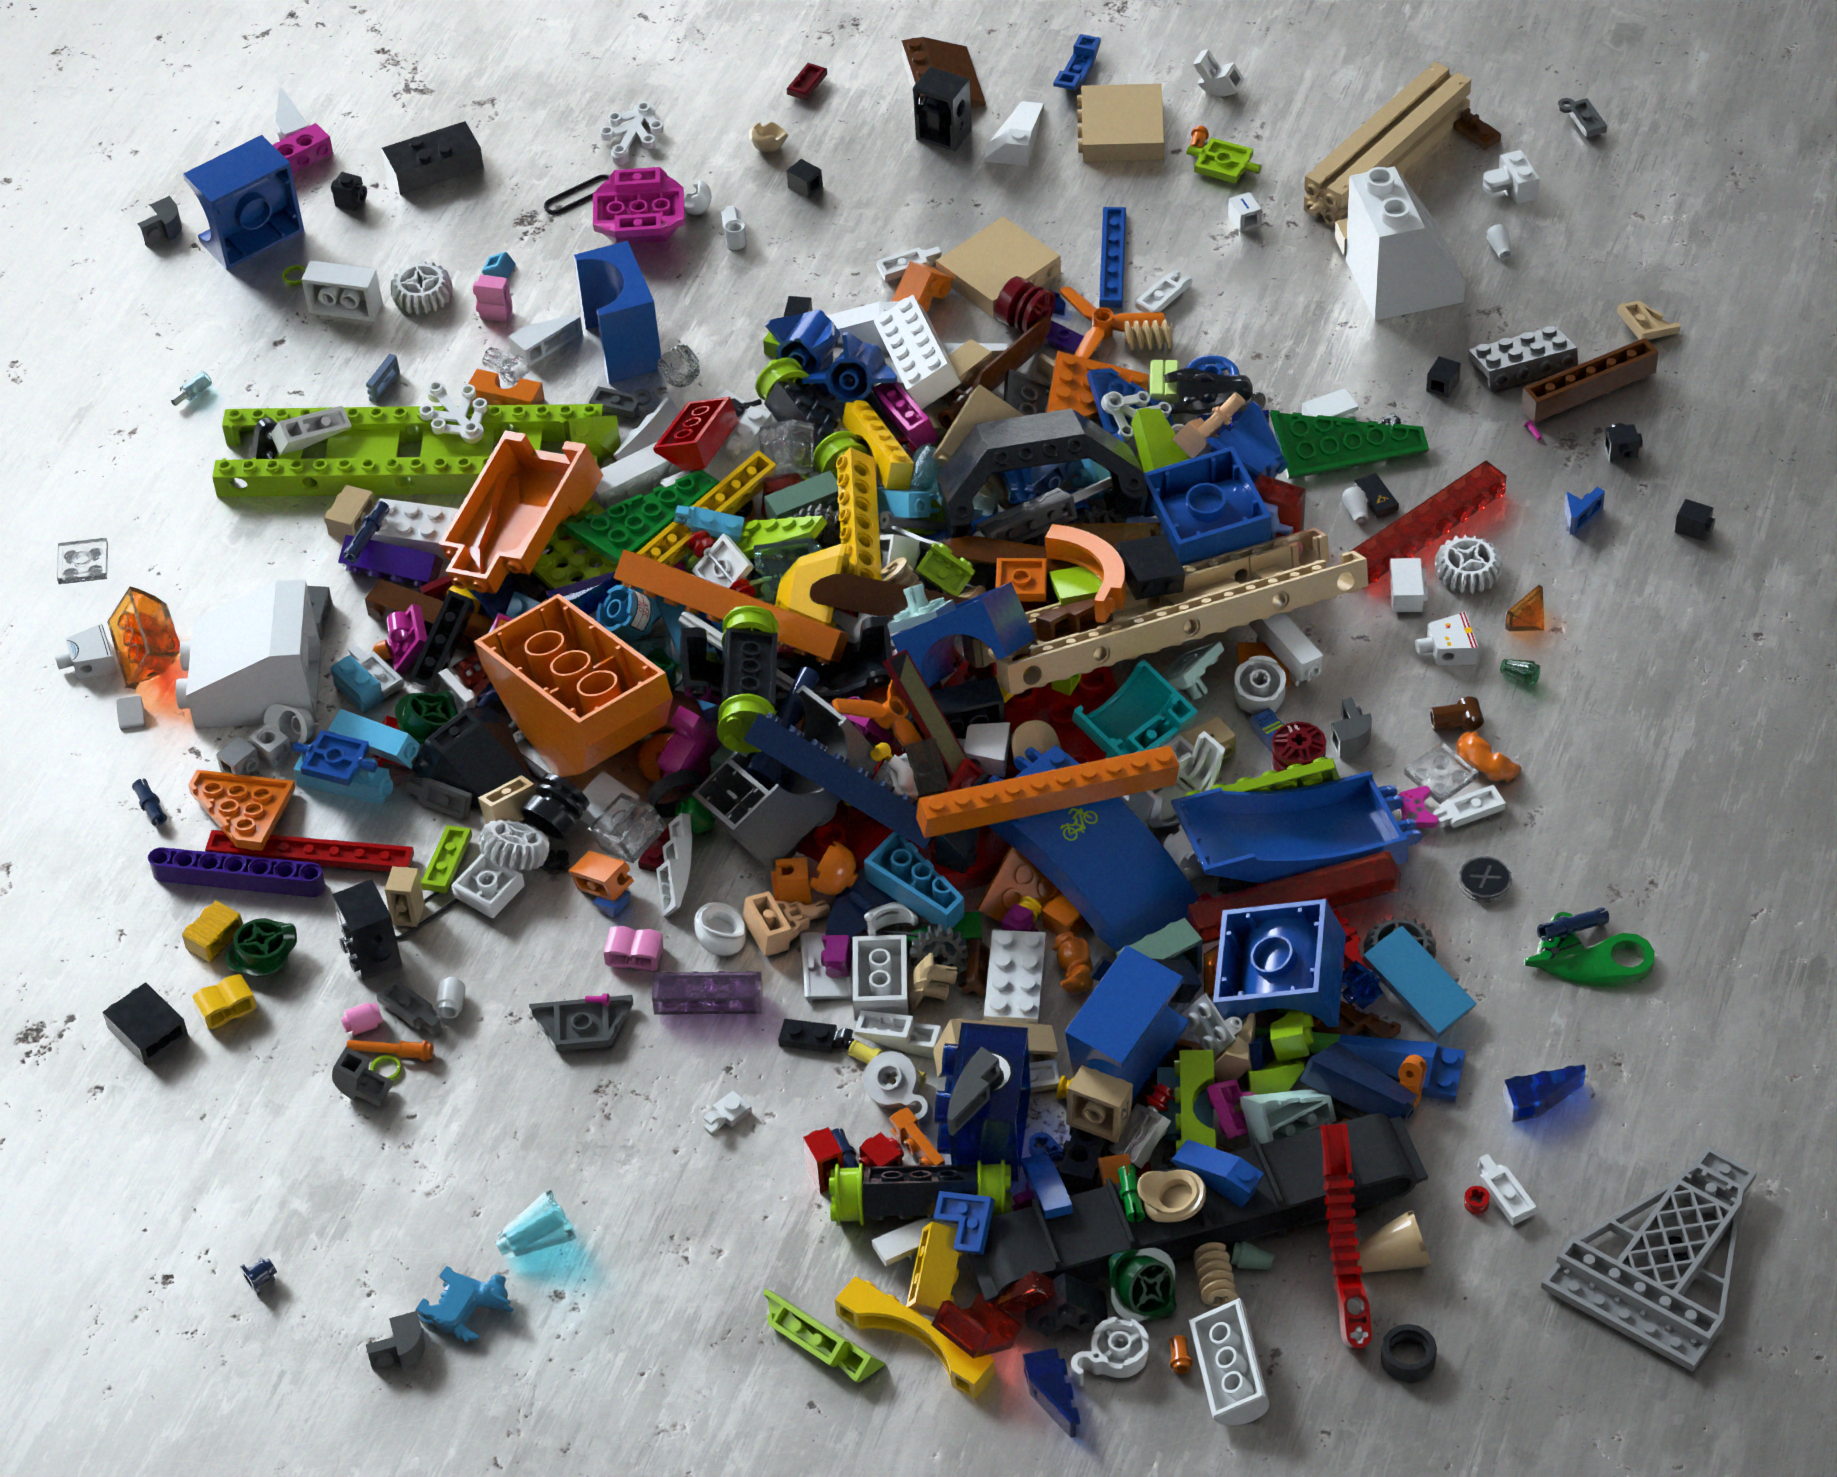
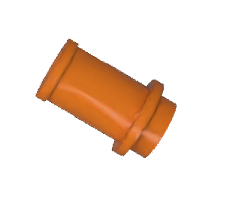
M1199 125L1192 130L1190 145L1200 149L1203 148L1205 141L1209 138L1206 127Z
M1183 1335L1173 1336V1339H1169L1172 1356L1170 1367L1176 1374L1188 1373L1193 1365L1192 1358L1189 1357L1188 1340Z

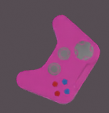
M1428 786L1417 787L1398 794L1404 802L1399 809L1402 820L1413 819L1417 825L1416 828L1437 827L1438 817L1427 812L1424 801L1430 796V788Z

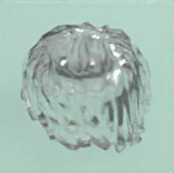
M681 344L670 349L657 362L659 374L668 384L674 387H686L694 382L700 374L699 360L687 344Z

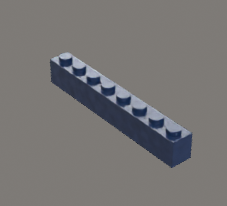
M770 712L766 716L762 713L758 714L743 739L744 741L923 849L928 850L936 836L924 838L916 818L918 807L915 805L918 801L905 793L902 797L893 793L895 787L882 779L879 784L871 780L872 773L858 766L857 770L848 766L850 760L837 752L834 757L825 752L827 746L813 739L810 743L802 737L805 733L791 725L789 730L780 725L782 719Z

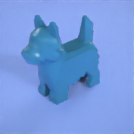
M448 1266L439 1275L440 1279L444 1281V1292L440 1294L442 1298L439 1299V1304L429 1305L428 1300L423 1298L415 1309L420 1321L437 1327L441 1332L447 1334L454 1333L458 1339L463 1338L465 1343L470 1340H479V1335L464 1325L477 1307L513 1312L514 1310L508 1305L511 1301L507 1299L508 1292L505 1289L506 1277L495 1274L487 1282H481L466 1275L456 1273Z

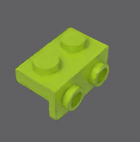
M933 543L930 550L915 569V572L945 593L959 596L975 573V570L972 569L973 565L964 558L958 559L951 554L952 550L946 545Z

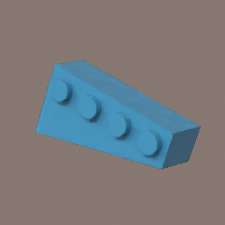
M893 831L864 860L866 881L930 923L937 926L942 924L943 930H946L949 926L954 928L964 917V897L943 875L940 876L936 872L934 865L920 855L918 848L912 842L909 843L905 837Z

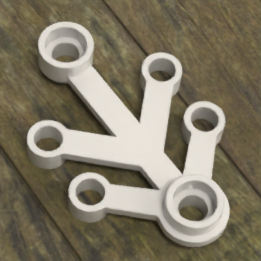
M640 102L634 106L632 111L624 114L612 112L608 115L609 124L616 128L610 126L602 127L600 129L601 139L609 141L616 136L626 133L621 143L615 145L611 150V159L614 164L623 165L629 161L628 148L636 134L642 141L644 148L651 149L655 146V137L652 134H661L663 132V123L655 119V107L653 104ZM634 119L633 122L619 126L622 122ZM643 122L648 123L652 134L646 132L642 126Z
M440 381L431 382L427 387L428 399L434 403L440 402L448 412L434 410L432 405L426 404L419 409L421 419H433L431 427L435 434L460 435L466 443L475 444L479 442L484 434L483 426L480 423L484 413L488 410L487 401L484 398H477L473 401L474 414L469 421L466 415L472 399L476 397L475 387L468 384L461 388L462 399L459 407H457L447 396L444 384ZM445 421L457 422L459 425H447Z
M1112 391L1104 395L1101 400L1102 408L1114 416L1119 427L1118 434L1123 437L1124 441H1129L1134 434L1124 415L1133 419L1138 410L1129 407V405L1136 404L1138 407H1141L1139 409L1143 407L1150 409L1163 408L1166 410H1162L1166 418L1172 411L1171 405L1167 402H1160L1158 405L1146 407L1150 401V395L1145 391H1139L1137 394L1124 397L1120 393ZM1175 424L1172 426V429L1177 434L1185 425Z

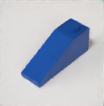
M1188 1139L1171 1161L1183 1170L1192 1171L1197 1174L1207 1186L1241 1209L1244 1208L1258 1189L1264 1175L1262 1171L1241 1157Z

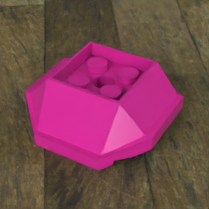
M661 167L614 170L608 177L609 179L601 184L593 193L594 231L602 233L615 244L628 241L629 244L664 242L670 238L677 228L685 225L684 187L669 177Z

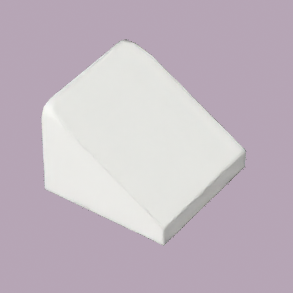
M140 695L116 698L119 729L145 725L144 705Z

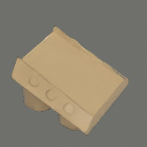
M1249 1013L1242 1020V1029L1234 1035L1236 1040L1214 1058V1075L1219 1083L1234 1079L1237 1081L1247 1070H1253L1250 1044L1252 1057H1254L1255 1014Z

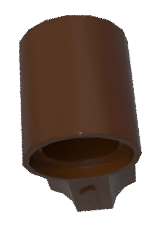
M1472 696L1460 699L1457 704L1430 707L1431 725L1434 730L1462 726L1464 730L1473 731L1480 728L1484 723L1479 701Z

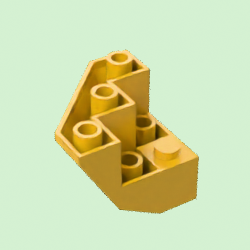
M839 544L799 557L781 577L775 606L836 629L837 622L832 621L835 608L812 602L809 593L812 584L819 579L832 574H842L843 569H848L850 555L845 554L847 544Z

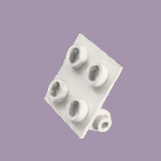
M1206 993L1182 1013L1189 1020V1027L1194 1030L1200 1039L1203 1049L1213 1050L1214 1057L1236 1040L1234 1035L1242 1029V1021L1238 1017H1230L1224 1021Z

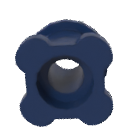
M259 1257L258 1262L248 1268L244 1264L240 1266L245 1281L256 1295L261 1293L258 1287L269 1280L271 1282L275 1281L274 1274L277 1273V1270L269 1258L264 1260L262 1257Z

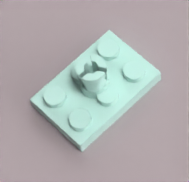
M923 584L903 589L908 607L905 608L906 610L900 611V614L894 615V620L887 624L889 632L892 634L910 629L956 609L953 599L945 601L944 597L928 603Z
M1219 641L1182 653L1160 675L1175 689L1186 690L1191 701L1202 697L1200 693L1205 695L1208 692L1207 687L1201 680V675L1206 672V667L1218 661L1217 657L1224 651V648Z

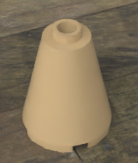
M1412 1210L1359 1241L1358 1245L1355 1246L1356 1252H1360L1357 1266H1362L1363 1273L1432 1265Z

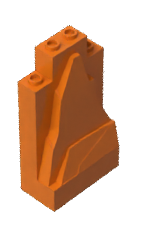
M511 431L504 432L439 543L446 558L451 561L446 572L455 587L459 589H473L480 593L496 594L509 571L516 574L531 573L556 527L570 515L576 516L592 497L604 476L587 444L566 441L562 447L564 455L534 450L526 434Z

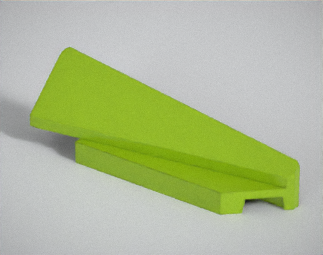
M765 1288L763 1293L768 1299L770 1314H767L768 1325L834 1368L838 1365L858 1383L884 1366L885 1363L782 1296Z

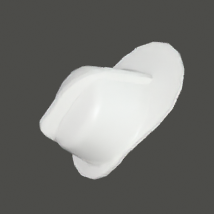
M273 704L267 708L264 714V725L270 723L289 738L290 746H293L295 742L305 744L306 740L313 736L314 730L319 727V723L314 722L311 713L304 708Z

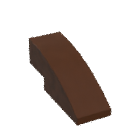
M1095 598L1058 607L1036 616L1038 640L1048 642L1078 632L1082 633L1096 629L1098 626L1113 621V613H1110L1106 623L1096 622Z

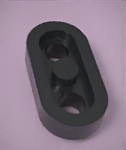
M264 418L255 426L252 455L256 459H274L277 455L278 450L271 436L277 423L272 418Z

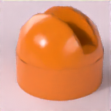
M387 640L380 641L374 645L372 652L374 651L384 661L392 659Z

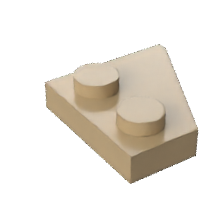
M1639 300L1618 305L1617 313L1639 340L1673 335L1680 331L1681 325L1675 322L1671 325L1664 321L1662 313L1649 308L1648 305Z

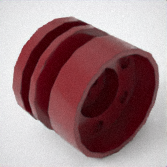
M1015 276L1004 285L999 293L995 305V317L998 321L1008 326L1016 327L1018 331L1025 333L1044 316H1048L1051 319L1056 304L1055 295L1053 292L1043 287L1035 286L1032 282L1022 277Z
M1299 721L1287 723L1278 728L1272 739L1271 770L1280 772L1287 770V767L1293 764L1307 765L1313 763V760L1325 757L1327 741L1324 733L1317 726Z

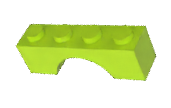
M1277 1008V1013L1286 1014L1283 1018L1271 1023V1043L1277 1061L1310 1055V1044L1314 1043L1311 1027H1314L1312 1015L1298 1010Z
M1213 1050L1180 1051V1060H1174L1175 1077H1180V1087H1175V1103H1181V1113H1176V1130H1181L1182 1140H1176V1153L1187 1139L1216 1149L1215 1130L1203 1125L1193 1111L1197 1097L1207 1089L1206 1087L1215 1084Z

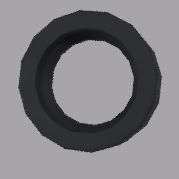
M1404 1324L1392 1328L1384 1336L1382 1342L1381 1362L1383 1368L1390 1376L1399 1381L1415 1382L1426 1378L1435 1367L1437 1354L1435 1339L1429 1331L1418 1325ZM1399 1343H1416L1426 1351V1357L1421 1362L1415 1364L1401 1363L1392 1356V1348Z

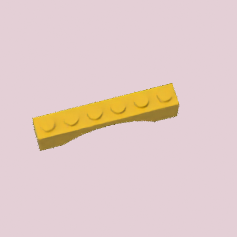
M862 400L846 402L842 424L850 432H853L858 439H865L869 444L875 458L878 479L882 485L888 490H909L914 462L869 403Z
M855 1276L835 1299L836 1315L856 1328L892 1330L908 1335L928 1347L942 1362L948 1373L951 1385L973 1399L979 1396L995 1376V1360L988 1352L984 1350L979 1351L971 1346L963 1337L954 1336L946 1331L940 1323L931 1322L923 1317L918 1310L906 1307L895 1296L891 1294L886 1295L868 1280L863 1281Z

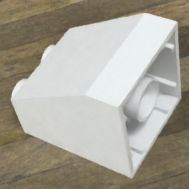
M1375 167L1365 173L1350 175L1346 261L1374 320L1464 302L1466 281L1435 219L1396 167Z
M306 579L274 581L194 620L192 641H181L180 663L182 670L188 671V678L177 679L176 700L179 709L190 708L195 728L264 725L265 711L273 704L304 708L311 713L314 722H316L321 643Z

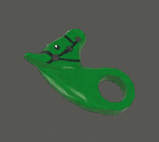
M1559 912L1552 917L1550 922L1555 921L1556 918L1561 916L1571 917L1573 915L1567 912ZM1573 932L1565 938L1555 937L1547 941L1540 940L1536 955L1525 958L1524 965L1541 968L1550 975L1580 985L1618 987L1644 980L1653 971L1655 951L1649 941L1637 934L1620 933L1602 942L1585 947L1576 933ZM1620 949H1631L1641 955L1643 962L1635 967H1624L1617 964L1611 955Z

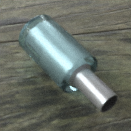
M200 371L180 386V393L171 399V403L177 406L185 399L188 401L193 400L212 385L209 375L204 371Z

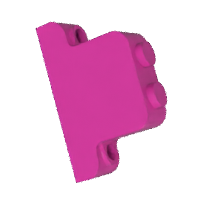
M679 705L672 718V726L675 728V732L658 760V767L665 772L663 777L680 770H693L698 773L702 782H704L711 772L710 758L722 745V742L719 740L715 728L699 715ZM685 784L678 788L686 791L687 787L692 789L695 784Z

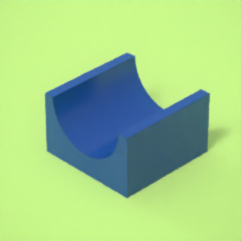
M263 135L253 138L183 173L184 180L198 198L210 229L198 235L199 242L226 270L304 231L290 162Z
M624 241L574 254L583 323L586 329L599 328L608 383L611 384L663 370L654 299L629 242Z
M1234 446L1144 473L1148 497L1143 517L1156 516L1165 536L1182 566L1270 541L1271 515Z
M1012 582L955 605L956 609L891 636L898 653L907 649L928 688L955 672L952 662V647L957 634L970 635L981 640L993 651L997 660L1007 657L1035 639Z
M1321 899L1222 911L1213 1003L1224 1021L1230 1017H1238L1242 1021L1249 1013L1254 1014L1267 1009L1283 1008L1306 1012L1319 1018L1327 1027H1338L1346 933L1328 901Z
M1126 945L1065 1030L1073 1077H1075L1081 1065L1132 1083L1133 1106L1156 1073L1157 1067L1161 1066L1189 1026L1187 1018L1167 1005L1183 983V976Z

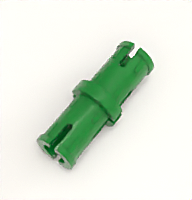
M1128 1165L1129 1173L1127 1175L1125 1166H1122L1118 1169V1175L1122 1187L1120 1197L1125 1203L1126 1218L1129 1222H1135L1133 1214L1136 1212L1137 1222L1145 1218V1213L1137 1190L1136 1168Z

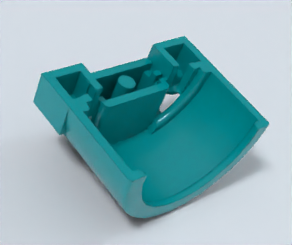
M1142 660L1136 665L1134 671L1120 689L1099 708L1084 715L1082 713L1083 707L1081 705L1077 707L1073 713V722L1106 754L1105 758L1107 759L1164 746L1194 722L1198 710L1150 664Z

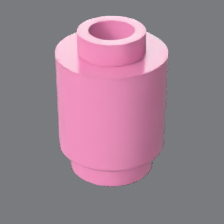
M367 1002L345 1010V1016L341 1017L345 1032H351L352 1036L377 1028L378 1024L383 1023L376 1002L372 1004Z

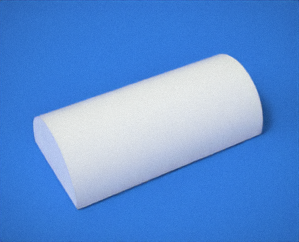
M1238 1298L1189 1320L1213 1419L1224 1425H1241L1252 1422L1264 1415L1270 1403L1242 1299Z

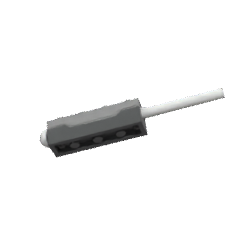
M1108 477L1072 494L1059 488L1053 489L975 524L977 532L973 536L1023 543L1049 531L1052 524L1063 525L1076 519L1075 503L1112 487L1111 479Z

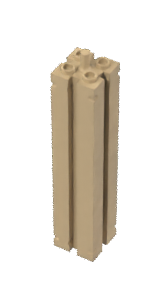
M1434 61L1429 66V69H1425L1322 160L1312 172L1310 171L1305 176L1304 190L1307 195L1304 196V211L1317 218L1323 215L1324 220L1333 226L1336 225L1337 220L1347 219L1350 175L1365 173L1375 167L1390 168L1394 166L1400 174H1403L1453 128L1454 122L1461 118V112L1469 108L1470 100L1465 97L1471 93V79L1458 72L1451 75L1449 74L1448 67Z

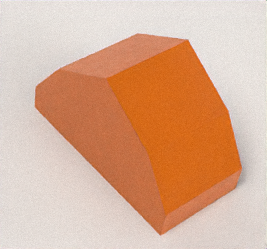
M560 594L553 596L474 641L481 665L512 720L554 775L565 777L582 774L667 724L673 696L666 673Z

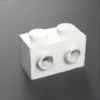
M1421 558L1390 559L1389 576L1392 612H1423V602H1428V587H1423V583H1426V568H1421Z

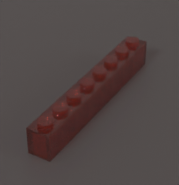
M1485 460L1352 549L1351 551H1355L1367 558L1368 585L1375 583L1381 576L1390 571V559L1412 558L1418 551L1430 546L1434 540L1443 534H1448L1458 524L1467 521L1474 513L1483 510L1495 499L1501 498L1506 491L1507 475Z
M1389 850L1373 853L1370 856L1348 860L1333 866H1325L1307 873H1299L1293 877L1274 880L1256 887H1248L1244 890L1223 894L1212 899L1197 901L1188 905V922L1203 939V944L1220 940L1223 910L1326 899L1330 907L1334 909L1400 891L1401 873Z

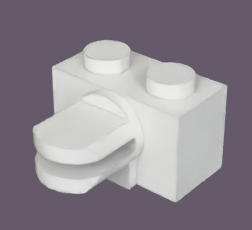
M1522 150L1500 155L1499 169L1484 173L1483 189L1489 194L1505 191L1506 195L1511 196L1516 204L1538 198L1539 177Z

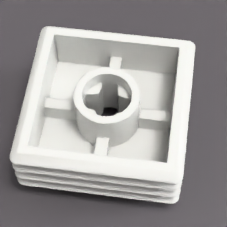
M481 854L451 887H453V896L490 918H494L525 884L522 873L513 868L509 869L506 866L501 867L498 863H492L491 859H486L484 854Z

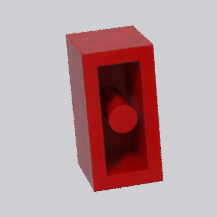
M829 1127L812 1131L809 1135L803 1137L806 1169L820 1194L829 1190L831 1169H835L836 1164H839L840 1168H844L842 1150Z

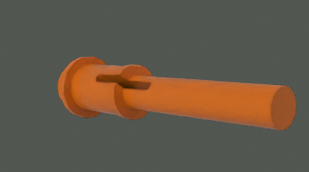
M348 1040L346 1045L347 1048L354 1051L398 1054L399 1058H418L422 1062H426L427 1059L431 1060L434 1052L433 1044L427 1040H424L422 1043L401 1040L399 1044Z

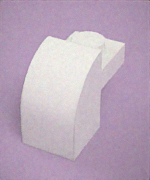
M1209 49L1201 51L1193 64L1201 76L1198 85L1209 94L1220 97L1235 94L1245 80L1234 62L1219 66Z

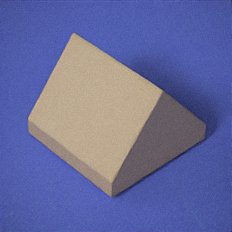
M1043 353L1040 354L1037 372L1052 381L1055 360Z

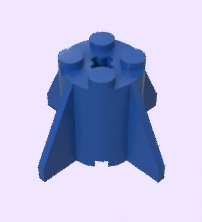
M816 309L813 312L809 311L771 319L765 325L780 343L776 349V360L793 358L800 363L802 370L808 375L830 367L833 363V349L837 345L841 334L834 322L822 310ZM826 383L815 384L825 397L830 394Z
M844 332L842 334L843 352L831 366L809 374V376L802 379L803 384L826 383L828 391L831 394L833 393L838 398L837 400L846 403L856 400L864 401V398L869 395L878 383H895L897 375L886 364L881 349L877 345L862 342L850 332Z
M1251 401L1239 420L1232 423L1234 428L1230 431L1225 429L1218 438L1208 437L1206 442L1212 446L1211 452L1234 446L1258 493L1262 491L1266 494L1273 488V480L1278 474L1285 471L1288 463L1281 453L1261 406L1255 401Z

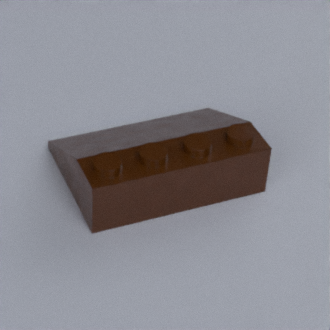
M927 37L901 40L903 63L912 91L914 85L931 66L970 79L971 108L986 106L967 46ZM920 94L919 104L922 103L925 95Z

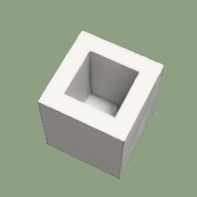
M1250 192L1229 198L1228 216L1239 232L1261 226V207Z

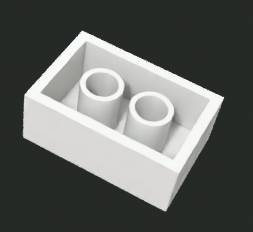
M310 260L302 277L309 313L374 322L383 304L376 269Z
M906 935L853 937V1009L855 1021H858L861 1010L909 1016Z

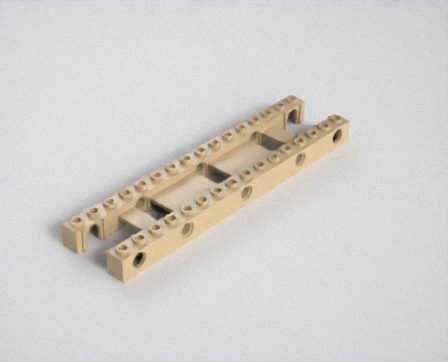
M1314 527L1182 566L1186 574L1184 590L1181 593L1135 600L1126 583L1127 595L1123 609L1114 610L1113 621L1086 632H1078L1043 642L1038 640L1036 616L1061 607L1060 602L1025 612L1035 639L1000 660H997L993 651L988 649L984 642L973 636L962 634L964 659L977 668H984L989 666V663L996 662L999 686L1010 694H1020L1032 687H1043L1049 682L1066 680L1075 674L1090 673L1095 668L1113 666L1118 661L1136 659L1138 655L1145 653H1156L1162 648L1179 646L1191 639H1202L1205 635L1211 633H1222L1227 631L1228 628L1245 626L1254 620L1269 619L1274 614L1288 613L1293 611L1294 608L1301 606H1312L1317 601L1335 599L1337 595L1344 593H1355L1359 589L1368 586L1367 558L1355 551L1343 552L1341 554V565L1326 568V563L1329 562L1328 535ZM1295 542H1302L1303 551L1299 557L1298 544ZM1029 654V658L1014 662L1012 660L1016 655Z

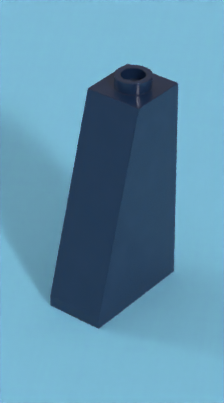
M1338 1042L1333 1043L1309 1058L1300 1078V1081L1369 1115L1381 1113L1388 1116L1389 1119L1401 1116L1402 1120L1407 1121L1415 1111L1413 1104L1417 1098L1416 1094Z

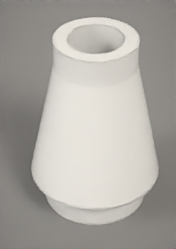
M1501 224L1490 227L1487 231V241L1495 250L1500 260L1510 258L1512 252L1508 229Z
M1357 486L1346 489L1343 492L1342 502L1355 523L1363 524L1367 522L1369 516L1365 492Z

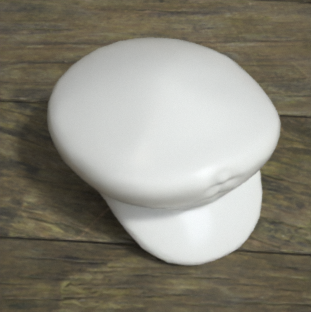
M711 902L703 905L697 911L694 919L696 935L701 946L708 952L719 956H730L738 953L745 945L747 926L742 919V914L733 906L725 903Z

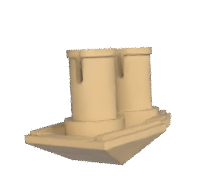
M933 953L925 956L908 975V996L911 1010L914 1011L918 1007L923 996L946 1000L949 993L948 983H955L957 967L934 964ZM931 980L942 981L947 983L935 982Z

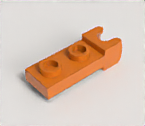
M909 1108L901 1109L889 1118L894 1126L890 1130L892 1135L900 1145H905L909 1154H915L919 1159L920 1165H945V1160L918 1128V1119Z

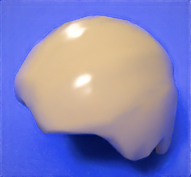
M757 122L749 131L753 146L764 153L776 151L788 137L787 132L773 122H769L764 126Z

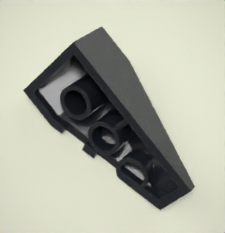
M983 773L971 787L988 784L989 774ZM982 826L936 836V863L965 874L969 866H974L979 854L977 849Z
M1101 956L1089 974L1091 979L1100 982L1117 957ZM1153 959L1183 976V983L1169 1002L1190 1003L1202 986L1191 962L1185 960Z

